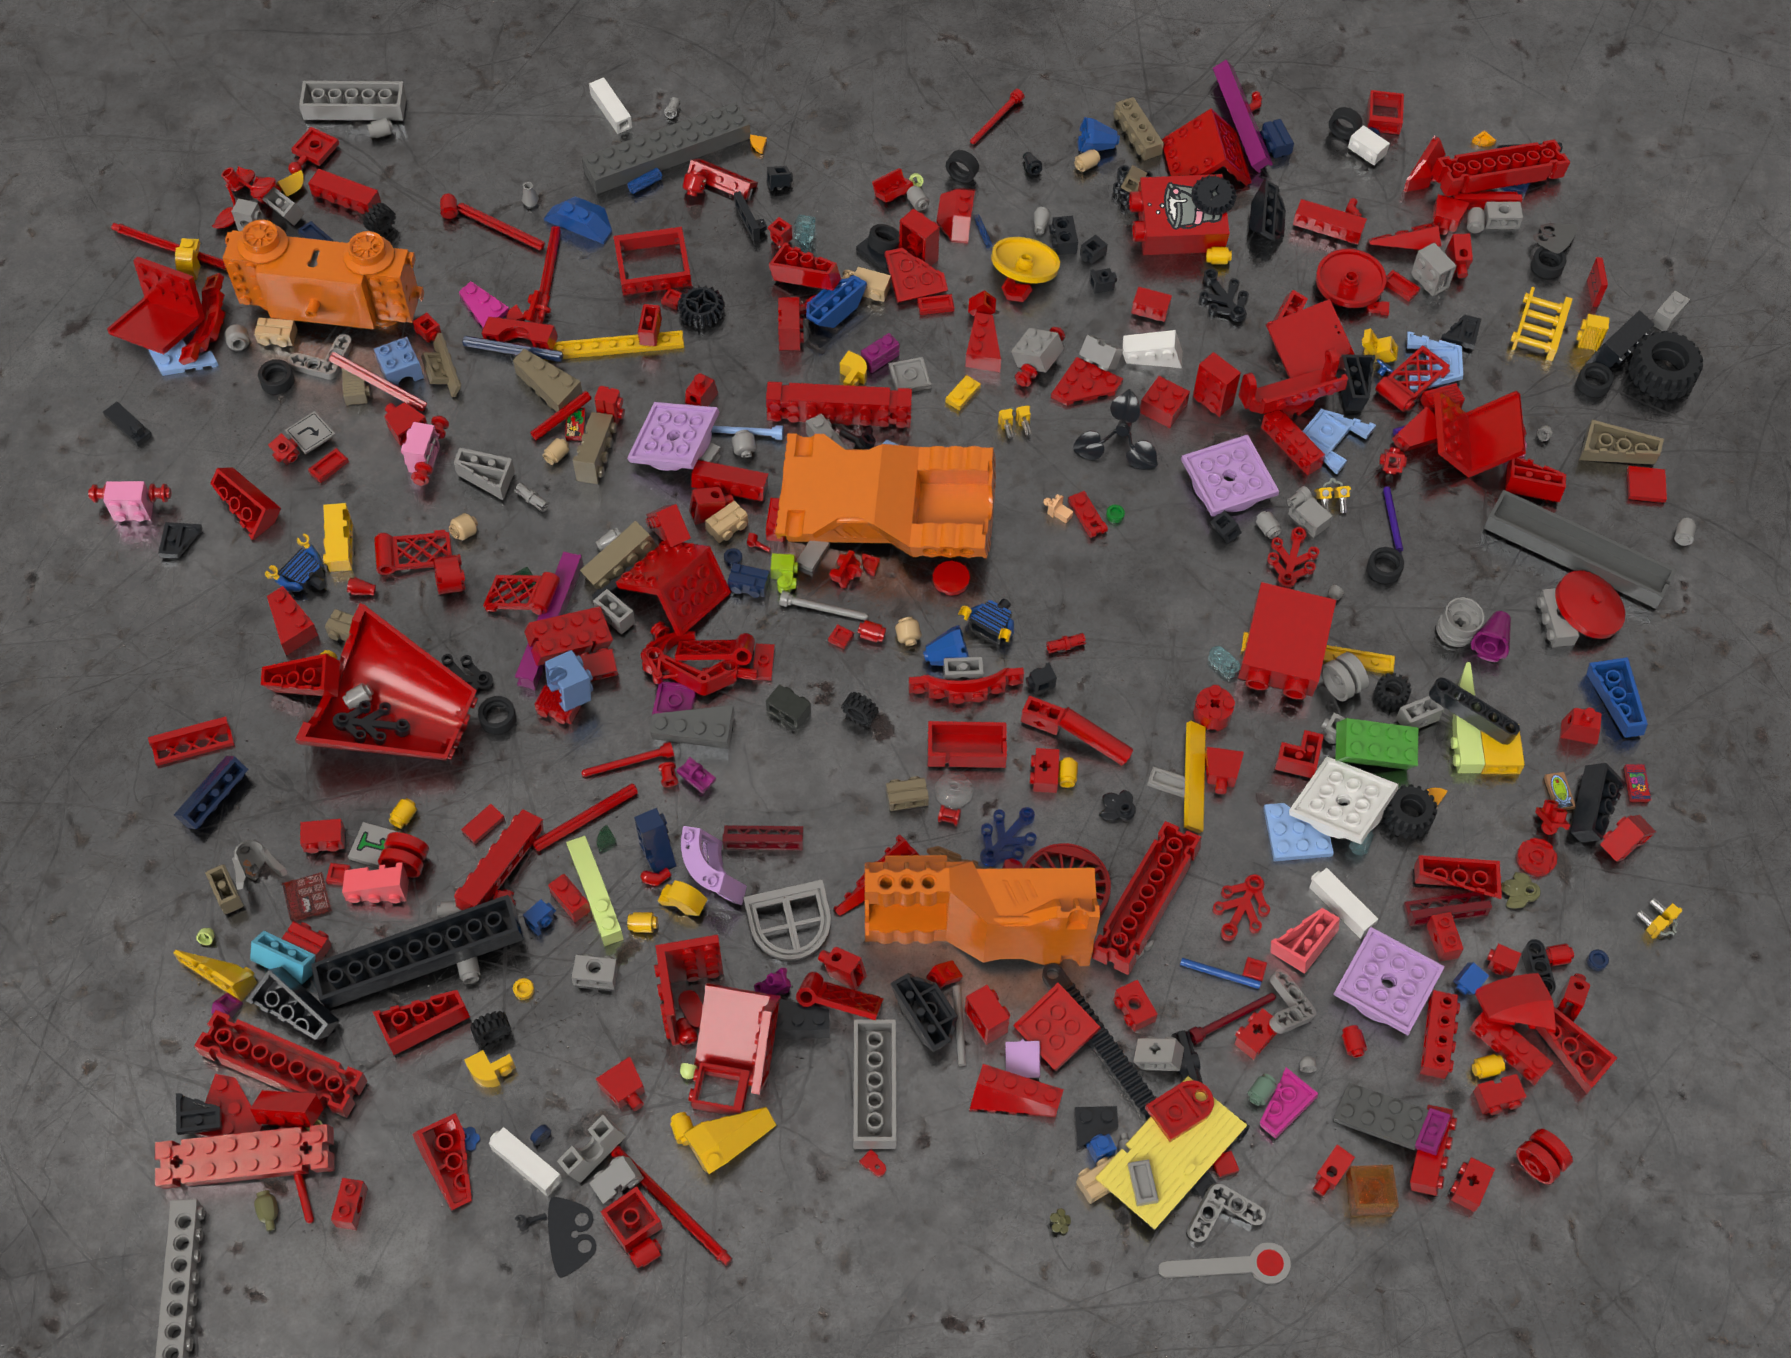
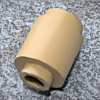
M1095 149L1088 150L1075 157V167L1084 172L1098 164L1100 155Z
M556 438L544 450L542 456L550 465L558 463L569 452V444L564 439Z

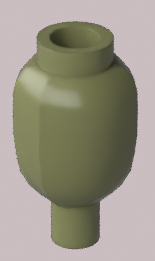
M269 1190L256 1193L257 1198L254 1201L256 1215L261 1222L265 1223L267 1231L275 1230L274 1220L278 1215L276 1198L270 1194Z

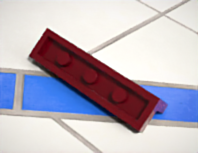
M724 825L723 849L803 850L804 827ZM728 832H738L739 834H728ZM791 832H799V835L790 834V833H791Z
M1478 892L1406 901L1403 904L1409 926L1427 924L1432 915L1451 912L1453 919L1458 920L1488 916L1492 909L1490 900L1485 901L1484 895ZM1470 899H1479V902L1468 903ZM1451 901H1456L1460 903L1457 905L1448 906ZM1431 904H1438L1439 906H1441L1429 908ZM1417 906L1420 910L1411 911L1410 907Z

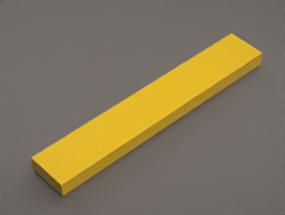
M1189 721L1186 723L1184 828L1201 833L1204 830L1206 727Z

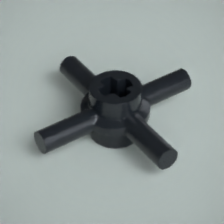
M867 427L861 436H855L844 429L839 433L841 437L855 444L853 449L869 450L876 447L874 445L876 439L872 435V427Z

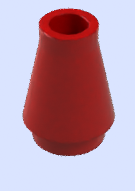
M357 577L349 578L347 592L351 593V595H375L376 585Z

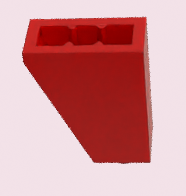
M1425 407L1392 438L1396 447L1406 452L1437 442L1436 417L1428 407Z

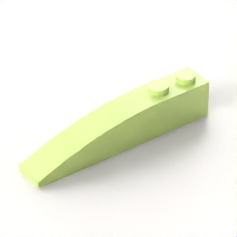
M1466 662L1458 686L1475 696L1471 663ZM1453 713L1451 748L1455 752L1453 764L1457 767V773H1481L1485 766L1481 732L1478 728Z
M582 836L566 842L604 947L624 940L619 922L586 837Z

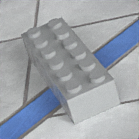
M303 81L299 107L303 120H379L383 118L387 120H403L407 95L403 81Z
M854 1020V1149H896V1020Z

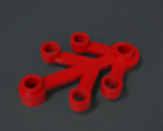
M1302 527L1292 530L1290 538L1293 544L1290 555L1282 546L1283 540L1276 537L1271 543V547L1278 554L1275 552L1270 553L1267 562L1279 574L1278 583L1284 588H1292L1298 578L1307 574H1313L1316 568L1313 562L1306 561L1318 558L1319 549L1317 547H1310L1307 553L1297 557L1300 543H1303L1306 538V531ZM1279 555L1287 565L1286 570L1278 562ZM1306 562L1304 568L1293 572L1294 567Z
M1256 874L1249 875L1244 883L1233 886L1226 885L1222 888L1221 896L1225 899H1230L1234 893L1246 891L1243 897L1225 902L1217 901L1213 905L1212 911L1216 915H1222L1225 910L1237 907L1230 923L1222 926L1221 937L1224 940L1232 941L1236 938L1238 933L1237 925L1245 911L1250 921L1249 930L1252 933L1260 932L1262 923L1258 920L1251 903L1253 895L1259 905L1258 915L1267 917L1270 913V906L1266 904L1262 893L1265 883L1261 876ZM1251 883L1257 884V887L1251 886ZM1229 890L1231 894H1226L1224 891ZM1220 906L1222 910L1219 911L1215 907ZM1261 908H1265L1267 912H1262ZM1256 924L1259 926V928L1255 929L1252 927V925ZM1229 931L1232 933V935L1228 936L1225 934V932Z

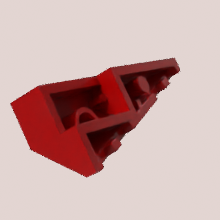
M899 834L896 837V844L892 848L887 847L884 851L885 855L875 862H885V856L919 854ZM865 873L856 882L857 887L852 893L847 892L844 895L845 900L838 906H834L833 909L839 916L865 901Z

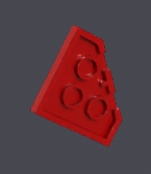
M903 248L885 251L884 254L897 303L948 291L944 273L932 268L928 263L918 257L916 258Z
M1076 357L1051 393V398L1065 405H1070L1074 401L1098 399V396L1103 395L1113 396L1122 385L1124 378Z
M215 1074L205 1103L221 1108L222 1130L194 1134L198 1137H210L263 1131L264 1128L262 1124H257L250 1110L251 1104L235 1077Z

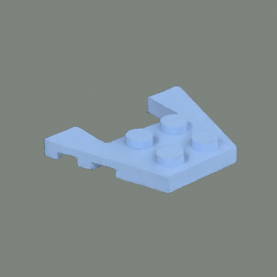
M183 339L164 355L148 349L162 376L183 373L187 369L195 368L196 370H201L205 366H212V368L219 366L211 351L199 355L195 362L186 365L179 362L182 347L186 346Z
M1407 331V349H1419L1423 345L1450 365V373L1444 378H1438L1429 388L1463 379L1462 346L1439 340V342L1429 339L1428 336L1423 335L1420 337L1414 335L1413 332ZM1432 364V370H1441L1443 368L1439 364ZM1409 375L1408 381H1418L1417 376ZM1430 375L1420 376V380L1429 381ZM1409 386V390L1416 392L1418 391V386Z
M1321 409L1305 427L1303 432L1325 454L1324 462L1335 474H1338L1345 466L1347 460L1333 452L1335 447L1350 430L1367 439L1376 425L1374 423H1362L1360 419L1356 418L1353 420L1343 417L1342 414Z

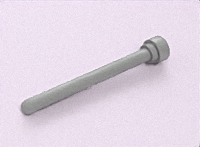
M782 591L780 596V606L787 607L793 604L864 621L869 619L867 613L796 598L787 591Z

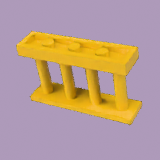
M1531 287L1530 292H1526L1523 303L1526 304L1517 332L1514 331L1510 341L1513 342L1511 349L1515 350L1518 342L1544 349L1545 352H1548L1546 360L1553 361L1573 298L1565 297L1563 303H1554L1534 297L1535 287ZM1532 303L1556 310L1560 314L1554 317L1530 310L1529 305ZM1526 316L1552 323L1556 327L1550 330L1524 321ZM1522 329L1548 336L1552 340L1546 343L1520 334Z

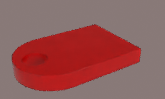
M1189 1080L1178 1084L1145 1106V1109L1169 1142H1172L1210 1116L1214 1106V1098L1206 1085L1198 1081ZM1202 1092L1206 1095L1207 1099L1199 1101L1196 1099L1195 1094Z

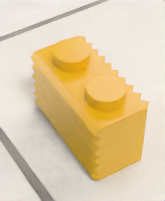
M1588 314L1586 319H1582L1581 330H1578L1576 334L1578 347L1597 351L1601 347L1608 331L1610 318Z

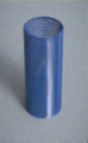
M655 168L628 182V188L631 193L635 194L661 180L662 177H659L662 176L660 170L658 171V168Z

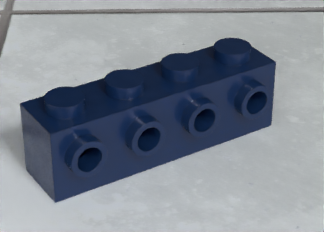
M225 756L175 812L174 816L187 828L197 829L204 823L206 817L218 807L221 800L229 795L236 783L243 779L244 774L249 769L235 756Z

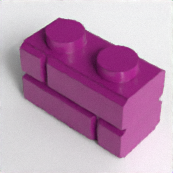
M888 333L883 338L878 339L861 350V356L865 360L870 373L898 357L900 344Z

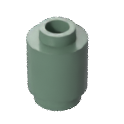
M1265 1073L1259 1076L1247 1092L1249 1100L1257 1106L1265 1105L1276 1090L1277 1081Z

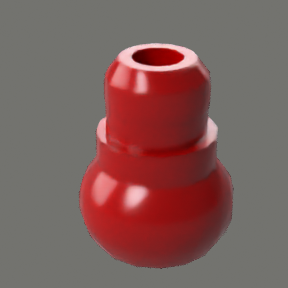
M686 1018L678 1019L676 1026L680 1043L688 1045L696 1041L698 1038L697 1031L692 1028Z

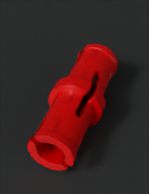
M1083 633L1068 637L1065 635L1060 639L1047 641L1048 653L1060 650L1067 651L1070 648L1085 645L1086 639Z

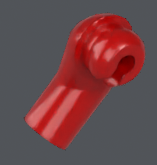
M1258 91L1253 92L1251 95L1252 99L1249 106L1252 112L1259 109L1262 105V96H1260Z
M665 868L659 873L643 871L640 878L645 884L658 886L672 875Z

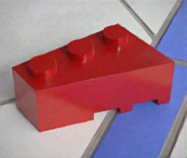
M799 297L778 298L779 351L800 350V343H804V333L800 332V329H803V318H800V315H803V304H799Z
M677 504L666 505L646 514L647 518L645 520L649 529L652 528L670 547L691 539Z
M284 586L267 595L278 636L286 656L318 636L314 623Z

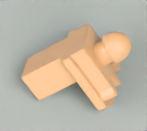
M1057 494L1055 499L1045 498L1043 503L1046 507L1048 506L1047 514L1053 518L1055 516L1064 523H1067L1073 517V511L1063 505L1064 496Z

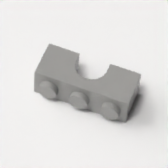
M1556 588L1543 589L1537 598V605L1542 611V622L1547 628V639L1551 642L1552 647L1575 645L1579 633L1566 620L1558 616L1561 612L1556 603Z
M602 1115L588 1129L592 1135L588 1144L581 1148L571 1146L557 1160L564 1171L580 1183L626 1137L616 1123L605 1115Z

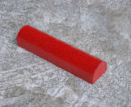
M1069 707L1064 710L1057 724L1121 766L1127 762L1133 752L1132 747Z

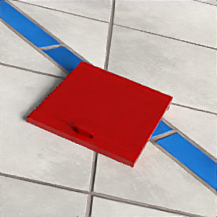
M1330 299L1266 324L1289 378L1323 369L1326 361V350L1334 348L1338 353L1339 359L1341 355H1355Z

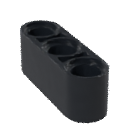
M1532 939L1522 951L1526 973H1539L1535 970V968H1539L1542 971L1539 975L1552 996L1556 989V984L1545 946L1540 940ZM1529 949L1535 950L1537 954L1532 953Z

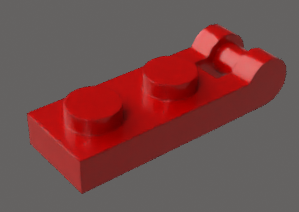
M1085 491L1068 497V503L1090 538L1095 537L1100 532L1102 534L1108 532L1106 523L1101 519Z

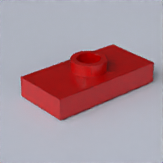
M756 643L753 669L758 670L757 680L772 681L775 644Z

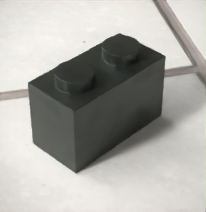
M779 684L767 698L766 710L798 729L810 715L811 703L805 697L796 695L789 687H783Z

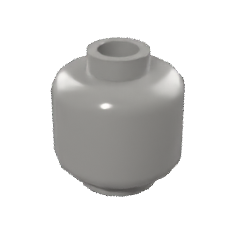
M236 324L226 329L225 339L230 349L241 351L248 347L249 334L244 326Z
M748 430L737 431L731 439L734 453L741 456V458L751 457L752 453L757 449L755 437Z

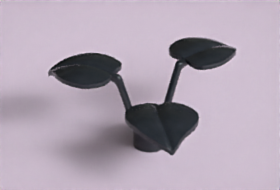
M1131 389L1126 390L1111 403L1110 411L1112 416L1120 420L1116 429L1103 440H1101V436L1097 431H1087L1077 438L1073 446L1074 451L1083 458L1096 460L1104 453L1105 448L1102 443L1117 433L1121 437L1128 436L1129 445L1132 449L1126 453V458L1133 467L1147 470L1158 465L1157 452L1152 443L1146 440H1140L1135 445L1132 443V433H1130L1132 423L1138 420L1141 410L1138 399Z

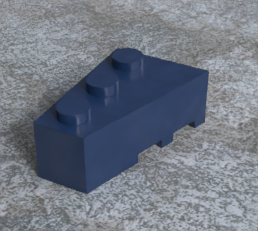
M657 808L635 816L638 841L652 871L659 873L665 868L669 870L676 867L664 814H659Z

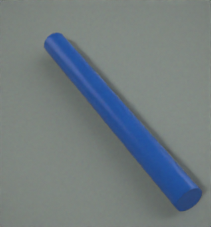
M1186 958L1181 959V966L1253 988H1260L1261 981Z

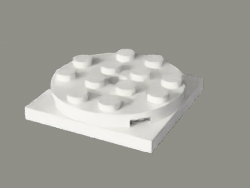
M1327 756L1290 808L1289 815L1310 823L1317 831L1327 836L1338 839L1346 838L1362 844L1369 832L1382 819L1385 808L1398 790V784L1343 762L1335 761V759ZM1347 803L1349 805L1341 806L1339 804Z

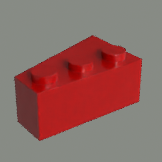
M975 313L966 352L965 367L1000 372L1001 356L993 315Z
M1517 457L1508 462L1505 491L1555 502L1561 501L1566 488L1567 474L1546 465L1541 467L1534 464V460L1530 458L1525 460Z

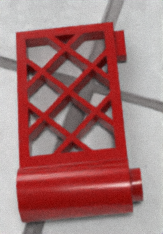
M1422 345L1388 377L1381 379L1375 391L1401 411H1409L1414 406L1415 402L1413 401L1438 378H1444L1450 373V365ZM1423 352L1428 356V360H1419L1418 356ZM1429 364V370L1419 369V365ZM1432 364H1439L1443 368L1441 370H1432ZM1416 365L1417 370L1407 371V366ZM1404 375L1405 381H1397L1394 377ZM1407 375H1417L1418 381H1408ZM1420 375H1430V380L1421 381ZM1408 386H1418V391L1413 393L1408 389Z
M434 530V533L391 536L388 533H380L374 538L376 570L381 575H389L398 570L432 568L433 558H436L441 552L447 556L452 555L450 534L445 532V530ZM446 538V543L442 547L435 543L437 539ZM419 540L428 542L423 548L416 544ZM397 542H406L409 545L403 550L397 546ZM431 545L438 549L433 555L426 551ZM412 547L419 551L414 557L407 553ZM422 554L429 558L426 562H420L417 559ZM403 556L410 559L406 564H399V560Z
M544 572L542 576L496 575L483 607L487 612H496L497 609L532 610L537 615L546 614L559 585L560 578L551 572ZM500 581H506V582H507L506 584H504L502 587H500V588L498 589V586H499V584H500ZM522 582V584L513 589L512 586L514 584ZM536 582L535 586H533L532 588L529 589L527 587L531 583ZM508 588L511 589V591L506 595H501V593L506 591ZM525 588L526 592L518 597L517 593ZM499 595L500 599H498L494 603H491L492 600ZM513 596L516 598L510 603L505 602ZM530 596L528 603H521V601Z
M743 633L737 639L679 641L675 653V661L733 659L739 665H747L752 659L755 639L752 635Z
M809 972L805 976L796 994L797 1002L804 1007L817 1003L872 1020H876L884 1000L880 996L825 982L822 975L817 972Z

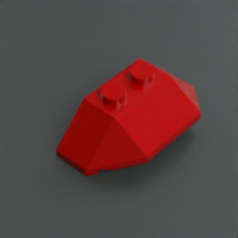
M1433 136L1408 176L1403 191L1409 192L1429 188L1432 182H1436L1431 174L1436 159L1446 155L1439 137Z
M956 188L940 195L936 223L951 242L968 244L976 189Z

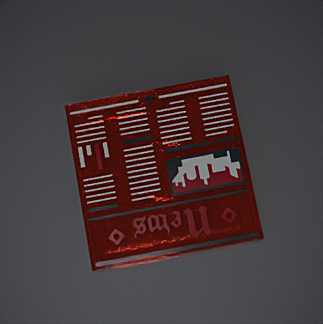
M322 872L282 883L291 922L331 910Z

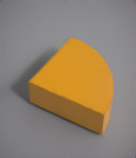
M1484 130L1473 137L1472 143L1482 147H1489L1495 145L1496 139Z
M750 135L752 147L756 152L763 154L767 137Z
M1442 788L1427 789L1429 791L1428 795H1433V802L1437 803V807L1448 792Z

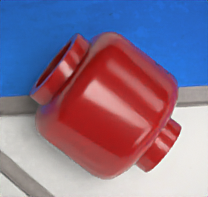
M690 170V173H686L684 176L682 188L687 191L688 195L697 197V193L702 194L704 192L706 177L701 172Z

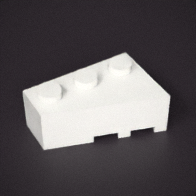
M1176 330L1123 336V356L1126 363L1182 368L1183 350Z

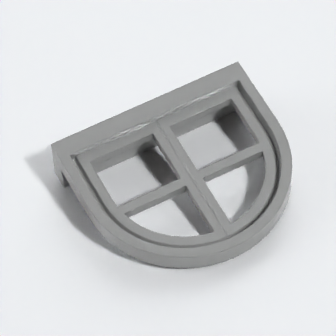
M823 880L743 897L752 936L757 945L768 955L785 961L804 959L814 954L827 939L831 924V914ZM816 895L820 917L794 922L790 901ZM783 903L787 924L761 930L756 909ZM821 921L815 938L809 944L800 948L796 927ZM789 929L793 949H782L773 945L764 934Z

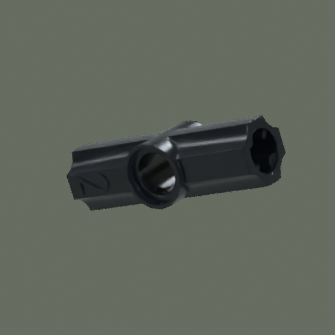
M1182 1030L1172 1034L1171 1037L1176 1038L1184 1047L1181 1068L1178 1071L1182 1076V1080L1184 1081L1189 1076L1192 1080L1203 1083L1200 1074L1199 1056L1194 1051L1189 1031Z

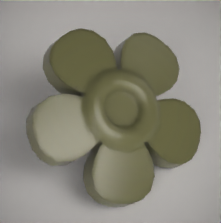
M1057 1209L1056 1213L1050 1215V1221L1054 1222L1052 1230L1055 1233L1061 1232L1062 1234L1068 1232L1067 1224L1071 1223V1218L1069 1215H1065L1064 1209Z

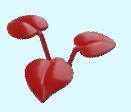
M239 166L236 172L232 167H229L221 174L227 183L225 186L231 196L233 207L236 201L232 191H238L247 186L252 190L251 196L253 198H261L272 189L276 182L275 178L265 177L258 180L255 186H251L250 183L255 178V172ZM233 207L224 209L218 215L212 227L220 229L232 225L235 222L231 212Z

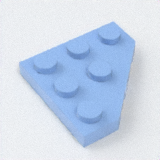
M1285 803L1264 805L1263 809L1273 861L1333 856L1330 836L1317 831L1310 823L1290 816V807Z

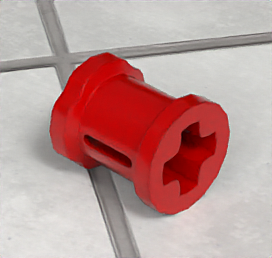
M665 762L658 766L662 774L661 784L663 787H672L679 783L675 775L676 764L674 762Z
M941 805L938 822L945 821L958 826L961 809L954 810Z

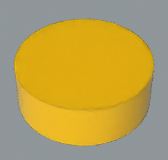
M527 978L518 979L513 985L514 995L520 1000H527L534 994L532 981Z

